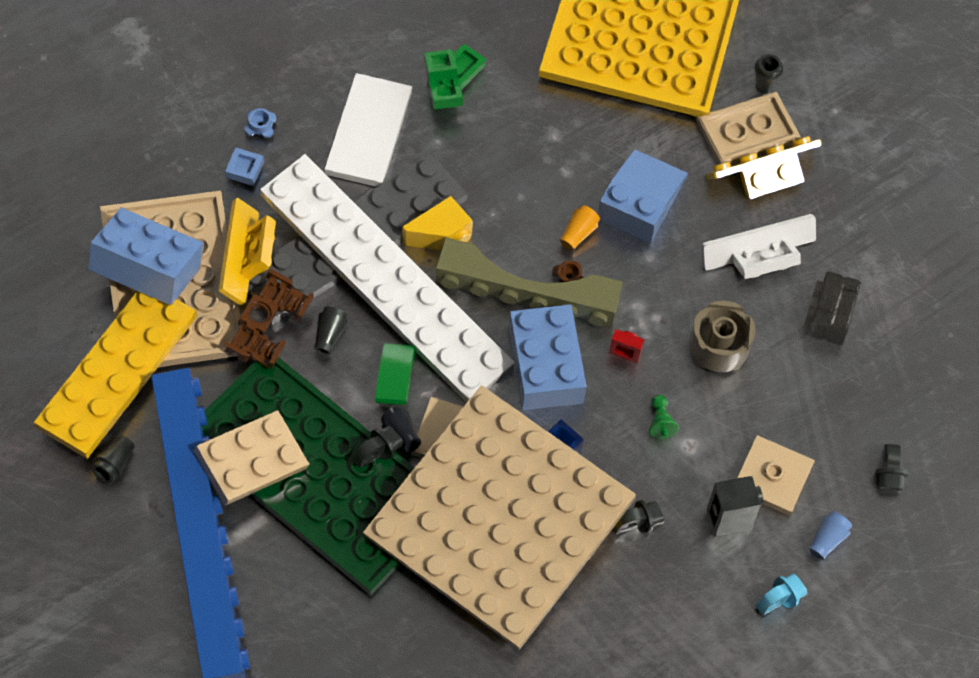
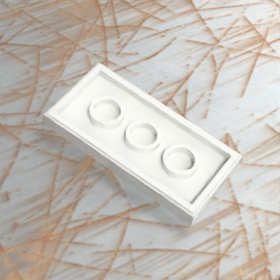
M358 73L355 74L325 166L326 175L375 187L384 183L412 94V86Z

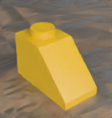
M450 196L404 225L402 228V242L405 246L442 251L445 238L467 243L472 236L473 221Z

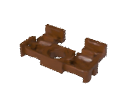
M269 270L266 278L269 279L259 296L254 294L239 318V330L231 343L225 341L224 351L230 355L233 352L237 353V358L242 362H247L251 354V359L272 370L286 345L285 340L276 344L275 342H270L268 336L264 335L277 314L278 308H280L279 312L281 313L285 310L292 314V319L300 323L313 301L314 294L310 292L309 296L295 288L291 290L293 284L291 279L274 270ZM254 309H261L266 313L267 319L263 322H255L251 319L250 312Z

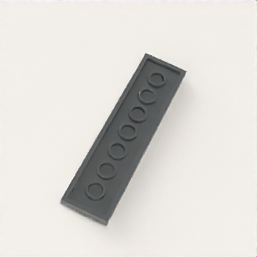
M430 153L360 197L354 203L398 245L402 242V228L404 225L450 196L458 205L462 204L467 200V193L435 156ZM299 236L271 254L272 263L268 270L249 280L247 295L250 298L254 294L260 295L269 280L266 278L269 270H274L291 279L293 282L291 290L295 288L307 296L311 292L314 294V298L342 281L343 278ZM278 308L271 324L277 323L290 313L285 310L281 313L279 312L280 308ZM260 309V311H261V312L265 315V317L267 318L266 313H265L263 310Z

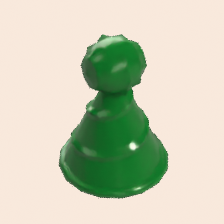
M662 394L655 395L651 399V405L656 409L649 428V435L656 439L673 437L678 433L679 425L665 409L668 405L666 397Z

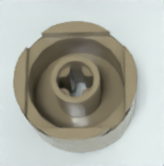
M723 300L714 301L697 313L689 339L690 351L697 366L714 372H729L739 370L747 360L756 328L752 317H749L743 311L744 308L739 304Z

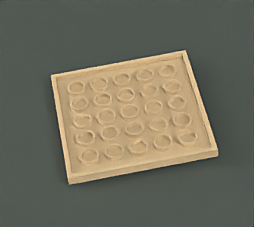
M481 385L364 530L363 534L375 545L520 650L636 499V494Z

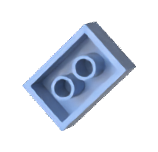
M121 207L92 240L88 270L172 305L200 270L204 242Z
M561 305L510 311L508 331L522 410L584 404L587 386L572 306Z

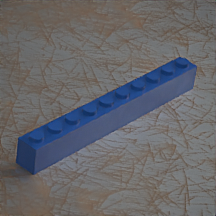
M190 368L152 375L202 677L246 678L245 670L251 669L248 651L247 649L241 650L239 638L245 637L242 618H236L234 607L239 606V598L236 586L230 587L228 577L234 575L231 556H225L223 545H227L229 542L225 525L220 526L218 515L223 514L221 498L219 495L214 496L213 484L194 453L197 445L210 440L209 435H203L202 426L207 425V418L204 406L199 407L197 397L202 396L199 377L193 378Z

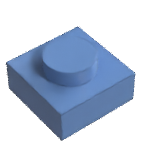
M235 147L225 170V178L254 186L263 166L264 156Z

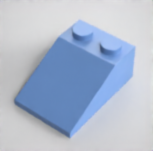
M634 150L613 177L600 200L598 210L600 221L651 244L688 173Z

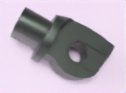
M387 426L382 430L376 428L371 431L370 439L357 448L358 450L352 460L359 468H362L378 458L383 460L390 459L394 456V451L403 446V441L391 426Z
M884 445L883 468L875 470V475L879 476V489L904 490V478L908 477L909 472L900 469V445Z
M639 500L636 501L634 508L626 510L613 527L615 534L635 529L642 533L651 532L654 526L664 523V516L655 500L647 503Z

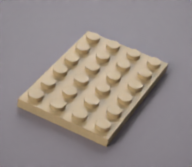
M221 191L100 206L103 228L122 207L204 242L200 270L177 297V300L197 311V318L159 367L238 356L235 352L230 355L224 351L225 341L231 343L240 328V325H238L240 309L239 304L219 292L227 239V225ZM109 279L114 319H116L137 291Z

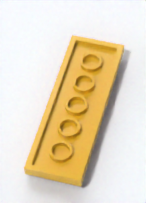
M137 291L34 421L35 428L88 459L197 318V311L177 299L172 305H169Z

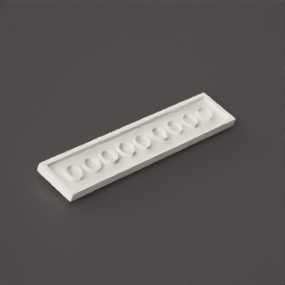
M306 154L260 189V196L408 345L415 346V352L466 403L481 385L489 389L514 367L515 362Z

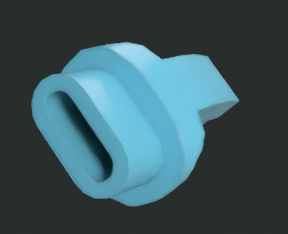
M795 574L787 577L779 576L773 583V589L768 591L755 606L762 615L775 610L781 605L785 608H793L799 604L800 598L807 595V589Z

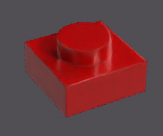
M615 329L611 339L609 354L638 364L645 339L638 337L633 332Z

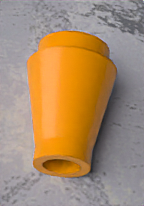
M581 205L579 209H574L567 227L559 239L560 243L567 249L574 251L584 239L599 227L600 216L593 209L585 205Z

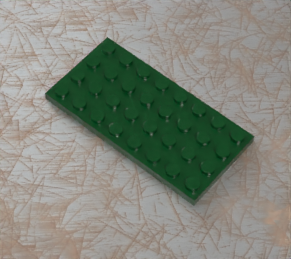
M278 358L272 370L255 361L205 409L207 425L202 426L203 435H209L211 440L278 410L309 465L305 470L250 495L371 596L401 563L367 539L363 532L415 467L395 452L394 456L390 459L383 460L378 458L370 464L359 468L352 458L356 454L357 448L370 439L371 432L282 359Z

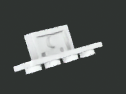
M808 214L704 242L702 244L703 267L705 270H711L734 264L743 278L748 279L801 264V254L795 247L816 240V218L813 214Z

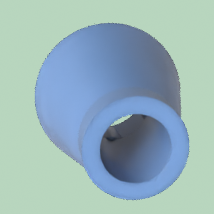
M831 511L829 515H824L808 550L817 558L824 560L833 549L850 535L849 530L852 524L843 515L835 511Z

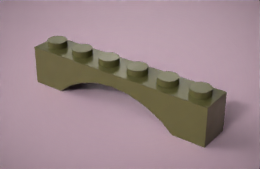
M445 238L436 267L435 283L441 284L448 289L458 288L470 291L476 296H490L508 304L518 303L530 306L532 309L571 305L574 318L589 321L595 326L609 327L613 326L623 286V281L595 274L563 283H544L527 280L512 275L496 266L483 255L476 245L450 238Z

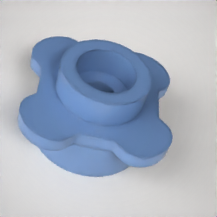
M257 108L248 112V124L244 127L245 133L249 136L257 134L262 135L264 138L271 137L273 135L272 125L276 122V115L263 108Z

